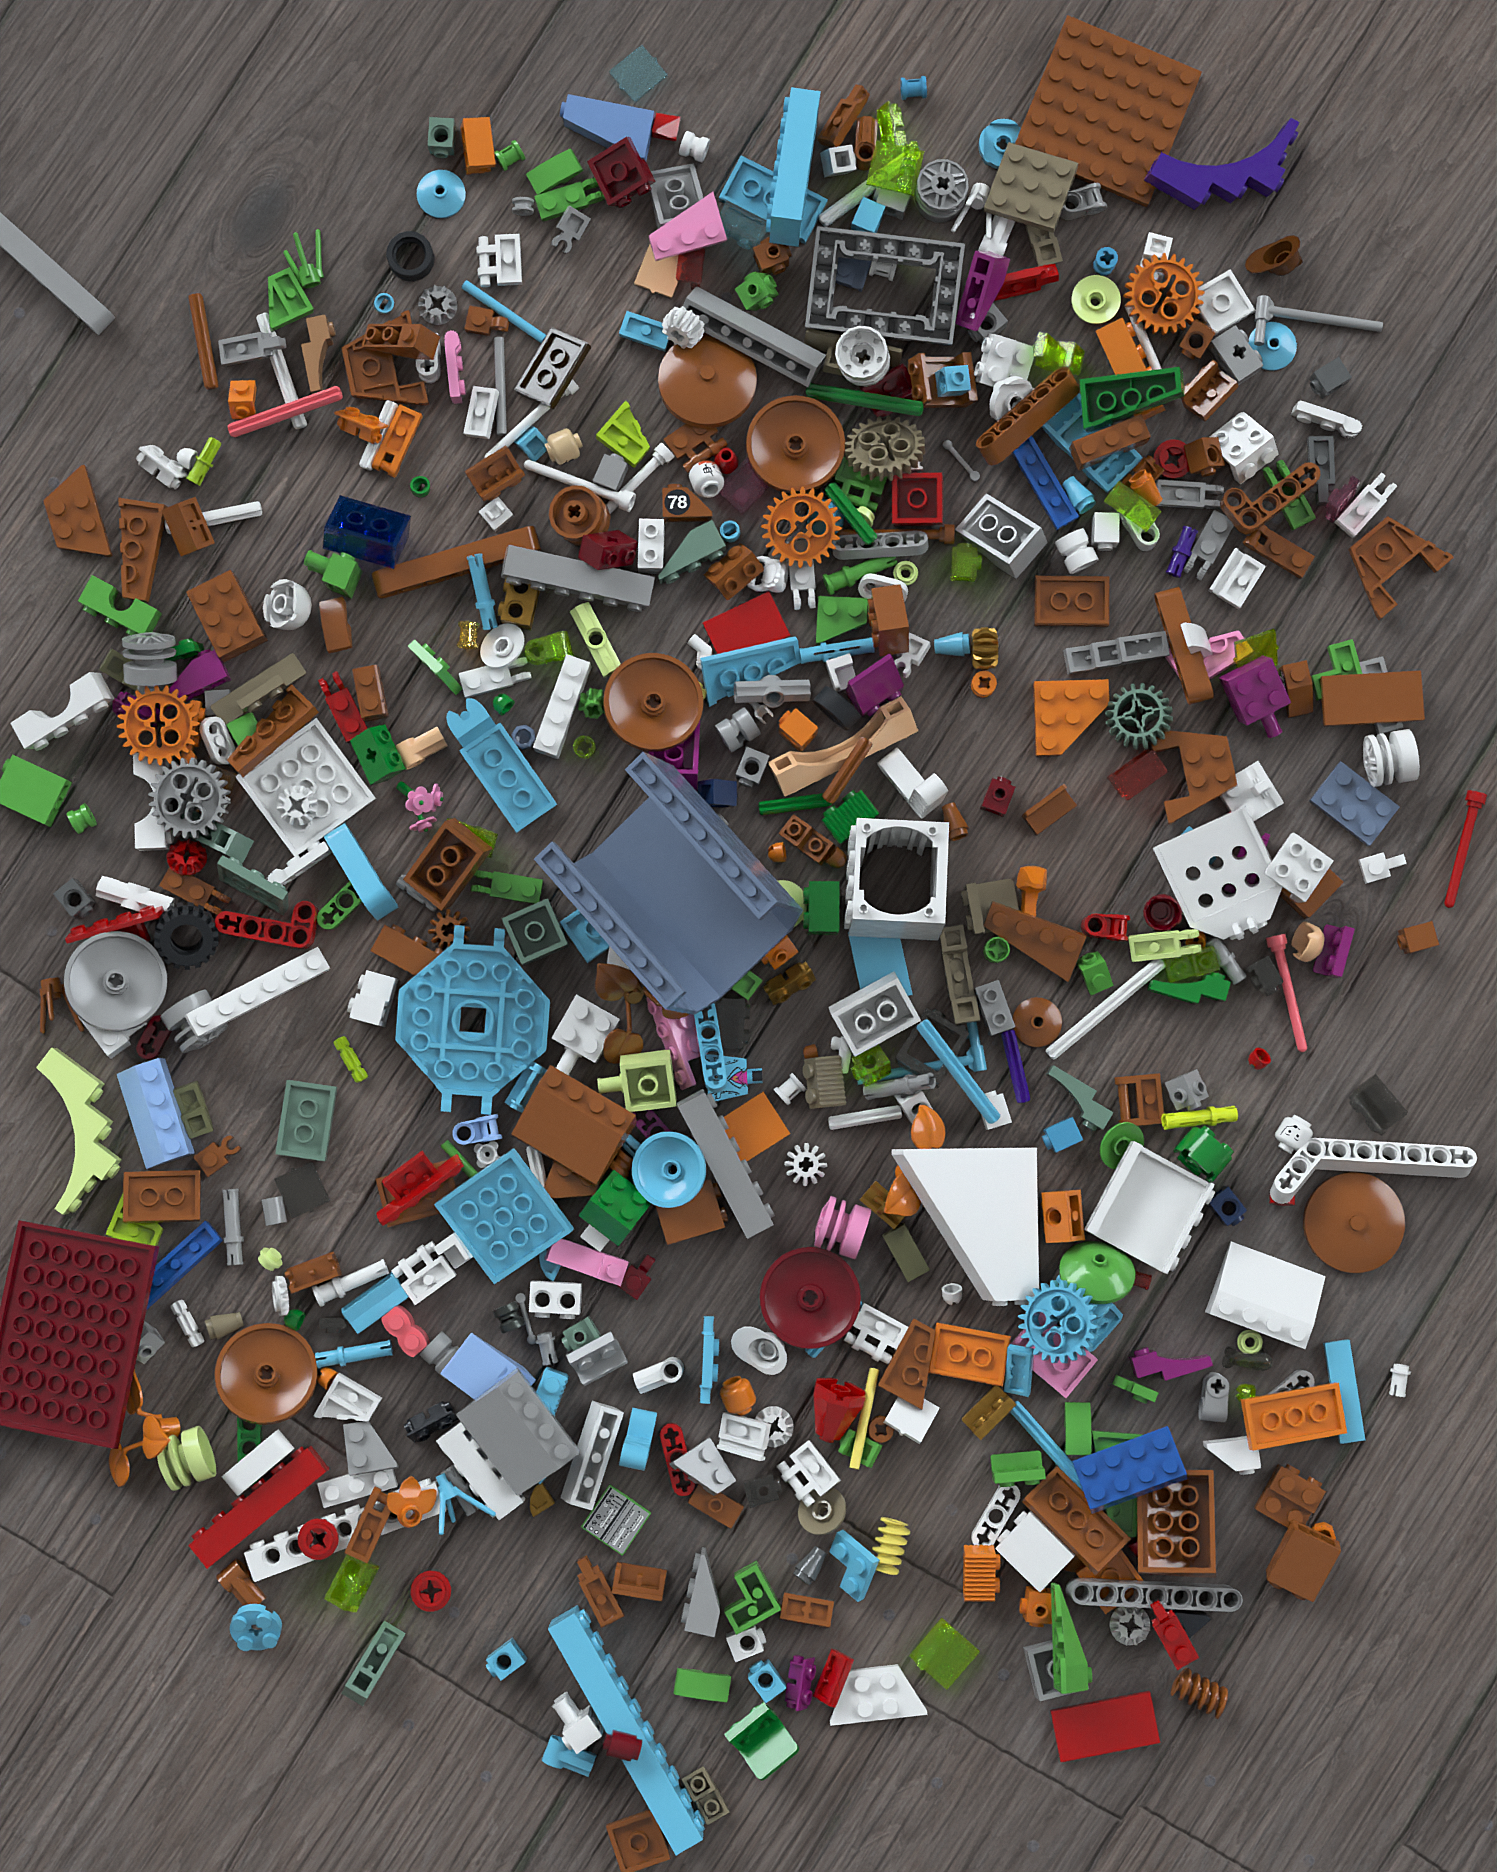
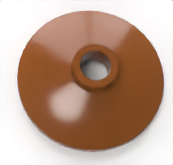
M1039 997L1027 999L1019 1004L1012 1018L1015 1024L1013 1030L1017 1038L1031 1047H1043L1052 1043L1058 1037L1062 1027V1017L1055 1004ZM1036 1017L1042 1019L1043 1023L1040 1027L1035 1026L1033 1023Z

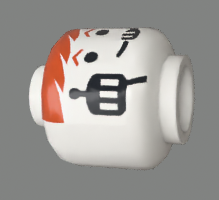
M701 461L690 470L689 479L694 492L698 496L714 497L723 488L724 479L719 466L715 462Z

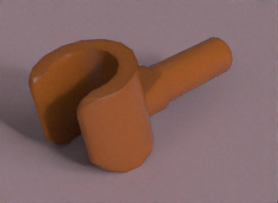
M815 1044L804 1047L803 1054L805 1059L818 1057Z

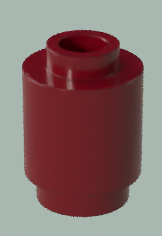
M612 1730L611 1734H606L603 1749L607 1750V1756L631 1762L632 1759L638 1760L642 1739H638L637 1735Z

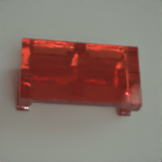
M1145 749L1107 778L1119 795L1129 800L1168 771L1153 749Z

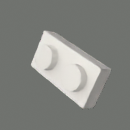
M473 386L463 434L468 437L490 439L499 396L497 389Z

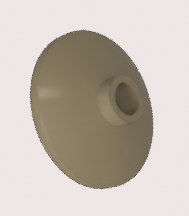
M831 1488L823 1496H820L814 1489L809 1494L815 1502L807 1507L801 1500L798 1508V1518L802 1527L809 1533L826 1535L836 1530L843 1522L846 1514V1502L843 1495L835 1488ZM828 1510V1513L822 1517L823 1512Z

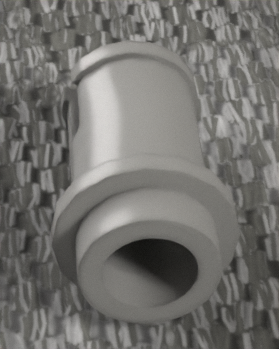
M552 1332L538 1334L536 1344H539L542 1364L550 1365V1360L553 1364L559 1362L553 1341L556 1339L555 1336H552Z

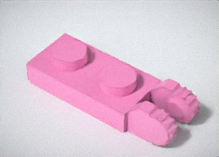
M450 330L444 335L449 391L452 403L458 404L462 403V395H466L465 382L460 380L459 371H463L462 356H457L462 349L458 333Z

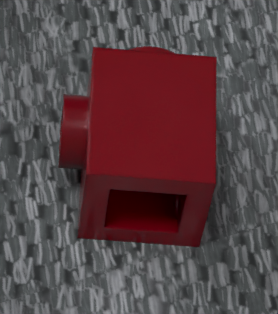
M999 776L997 779L992 778L980 809L1004 817L1016 788L1011 785L1012 781Z

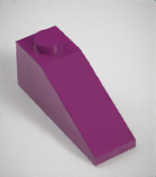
M975 251L955 324L978 331L1004 283L1010 258L990 251Z
M207 649L198 653L197 658L189 663L177 678V681L169 688V693L172 694L175 689H178V698L186 695V701L205 693L204 691H210L231 681V678L215 649L212 651ZM168 706L164 710V712L171 708H174L175 706Z

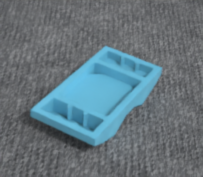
M1078 393L1075 398L1048 420L1042 428L1055 444L1073 459L1069 450L1072 441L1112 425L1110 424L1087 433L1083 428L1081 394ZM1135 449L1125 453L1119 451L1107 456L1100 463L1085 468L1082 471L1108 493L1143 457Z

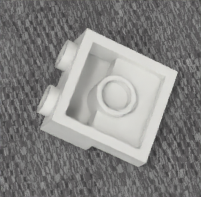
M989 333L982 343L981 351L983 355L981 362L979 361L975 367V382L994 387L996 382L1003 381L1008 377L1018 376L1027 380L1037 347Z

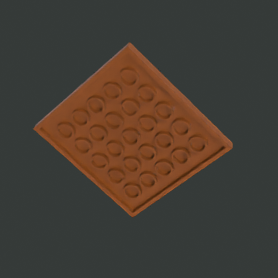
M1067 15L1015 144L1077 162L1078 169L1075 178L1090 184L1100 183L1102 189L1147 207L1155 187L1144 181L1155 159L1161 153L1169 155L1202 71Z

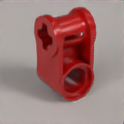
M1091 914L1082 920L1081 931L1088 937L1112 941H1128L1129 937L1126 936L1127 921L1130 920V916ZM1090 919L1098 921L1099 930L1097 932H1092L1089 929L1088 922Z

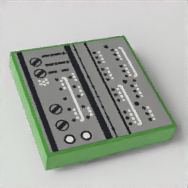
M609 1484L581 1527L623 1556L651 1515V1512Z

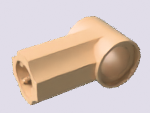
M435 727L416 738L412 737L396 745V749L401 756L406 768L405 770H409L424 762L426 757L448 745L439 728Z

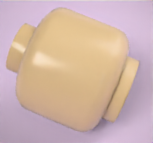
M567 428L549 435L547 438L548 443L545 444L551 461H556L559 465L577 459L580 456L579 448L583 447L578 433L572 434Z

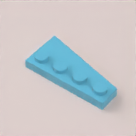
M794 636L700 658L707 704L710 707L716 704L717 700L725 696H733L734 682L759 681L767 675H776L801 663L798 639Z

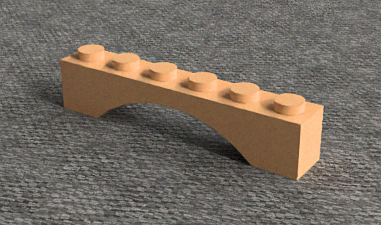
M901 696L879 707L871 720L860 731L844 742L815 752L789 751L769 761L768 764L779 788L786 797L839 771L861 737L867 738L873 744L865 756L867 757L918 732L910 708Z

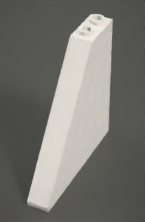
M1037 1148L892 1149L893 1158L982 1300L992 1301L993 1306H1007L1008 1301H1014V1305H1029L1026 1295L1034 1297L1032 1289H1039Z

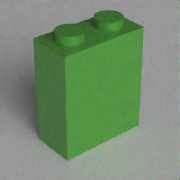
M12 754L11 759H7L2 768L4 773L0 779V804L51 827L72 782Z

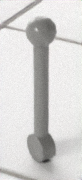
M945 440L943 447L947 450L949 449L967 470L972 481H978L980 478L979 472L973 471L952 447L950 440Z
M519 1293L515 1299L520 1303L528 1333L527 1342L535 1344L537 1338L533 1335L524 1303L526 1296L523 1293Z

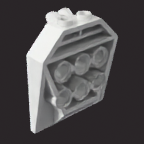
M1246 806L1153 847L1191 928L1221 939L1230 937L1231 940L1236 938L1241 940L1244 938V930L1249 929L1254 934L1259 932V928L1268 924L1267 920L1271 918L1282 886L1264 873L1272 862V858ZM1236 846H1243L1247 853L1243 857H1236L1232 850ZM1219 856L1224 864L1221 867L1215 868L1211 866L1210 858ZM1194 866L1200 870L1201 874L1197 878H1191L1186 870ZM1255 873L1259 876L1260 880L1256 884H1249L1245 880L1246 875ZM1227 883L1233 884L1236 887V892L1231 895L1224 893L1222 890L1223 885ZM1205 893L1213 897V902L1204 905L1200 902L1199 897Z

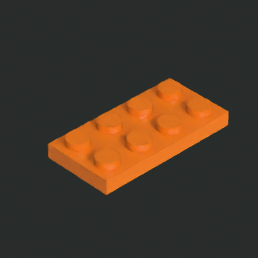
M1337 1382L1241 1399L1249 1450L1252 1451L1347 1433L1340 1387Z

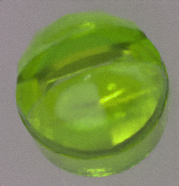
M1239 1385L1236 1391L1240 1393L1236 1394L1235 1397L1239 1402H1241V1399L1255 1397V1385Z

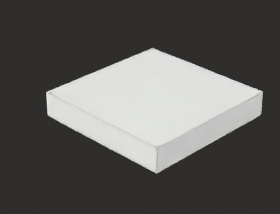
M1231 270L1226 271L1198 288V290L1205 291L1203 296L1198 297L1204 303L1202 306L1195 307L1200 311L1198 315L1203 323L1217 331L1214 336L1256 311Z

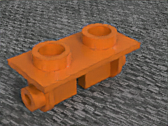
M346 407L344 410L334 412L335 415L340 416L337 421L340 430L356 436L360 429L359 438L372 444L379 443L382 439L380 430L388 428V425L380 422L378 417L364 415L355 407Z

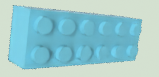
M791 87L790 97H785L784 113L781 119L780 139H778L777 158L774 164V177L771 183L770 203L768 204L765 232L770 233L769 243L799 247L821 91Z

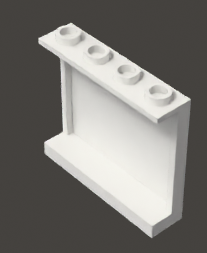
M1131 1141L1084 1230L1153 1268L1168 1274L1169 1270L1174 1271L1180 1258L1177 1255L1180 1249H1185L1190 1242V1230L1193 1226L1197 1227L1203 1217V1213L1200 1211L1204 1204L1208 1205L1215 1194V1191L1212 1190L1214 1184L1149 1151L1141 1144Z

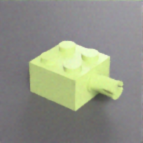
M670 1049L620 1055V1076L597 1079L599 1094L622 1091L624 1093L626 1110L630 1112L676 1107L677 1096Z

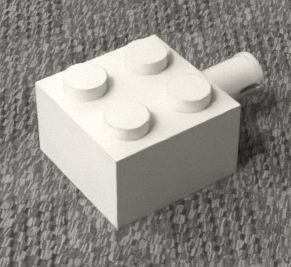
M576 994L552 1036V1039L563 1044L566 1049L555 1068L569 1076L578 1058H582V1056L597 1064L603 1053V1043L606 1036L611 1031L617 1029L621 1020Z

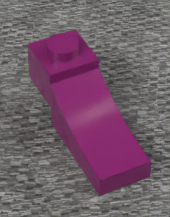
M1148 1347L1133 1351L1134 1355L1129 1357L1134 1376L1137 1378L1160 1372L1161 1379L1166 1381L1213 1366L1211 1357L1207 1354L1191 1358H1168L1158 1356L1156 1351L1149 1350Z

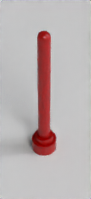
M1467 790L1465 801H1467L1468 811L1444 902L1447 908H1452L1455 904L1478 809H1481L1482 805H1485L1487 794Z

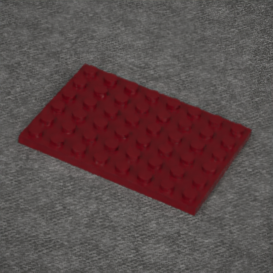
M18 1220L0 1306L1 1426L112 1449L119 1448L160 1246Z

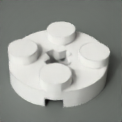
M1018 376L1008 377L1003 381L996 382L990 398L991 417L997 421L1001 419L1034 388L1027 380ZM1013 397H1015L1017 399V402H1014L1011 407L1010 401Z

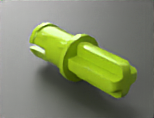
M213 437L208 439L199 457L195 456L196 461L186 479L201 486L209 468L213 467L211 463L221 446L220 441Z

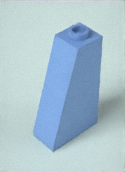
M568 94L566 102H562L560 117H563L565 127L606 148L611 147L626 136L631 137L640 158L647 161L655 120L654 111Z

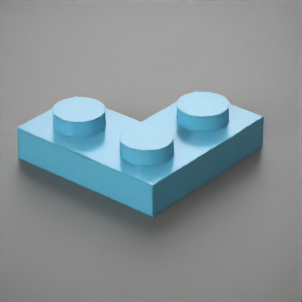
M841 1530L836 1533L829 1552L847 1567L840 1587L859 1602L865 1598L880 1560L846 1531Z

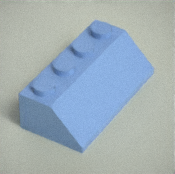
M157 1058L118 1073L117 1078L146 1169L195 1154L181 1119L182 1113L173 1093L174 1086L166 1060L164 1058Z

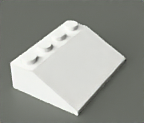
M1230 1241L1205 1312L1305 1349L1314 1326L1325 1276Z

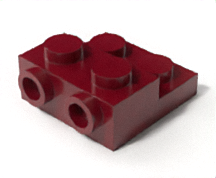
M626 136L587 161L608 206L623 208L632 202L631 197L637 193L639 196L650 192L652 190L650 185L656 182L646 161L640 158L631 137Z

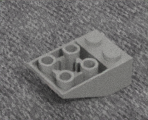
M702 1547L701 1554H695L692 1572L696 1573L695 1579L690 1578L686 1597L691 1599L690 1604L684 1603L681 1623H685L684 1631L715 1637L720 1614V1600L706 1548Z

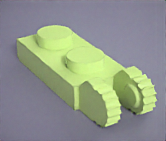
M1191 929L1180 932L1175 930L1129 935L1128 940L1132 962L1181 957L1184 954L1201 952L1200 944L1181 947L1180 941L1182 939L1198 937L1199 930Z

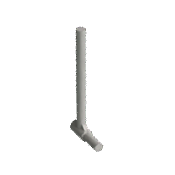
M1261 295L1257 297L1254 344L1257 346L1264 345L1266 323L1273 316L1377 332L1382 331L1383 322L1276 307L1269 296Z

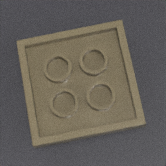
M1008 142L986 200L984 212L1054 233L1076 175L1078 163Z

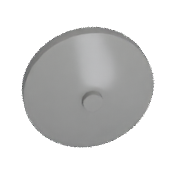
M120 931L100 933L80 944L71 955L64 975L65 994L73 1011L87 1024L104 1031H127L147 1022L160 1008L167 989L166 968L157 950L143 938Z

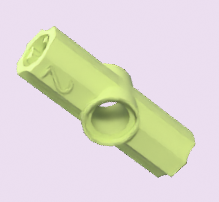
M582 603L571 610L570 613L603 678L611 676L621 663L590 603ZM596 634L603 637L602 643L597 646L590 643V638Z

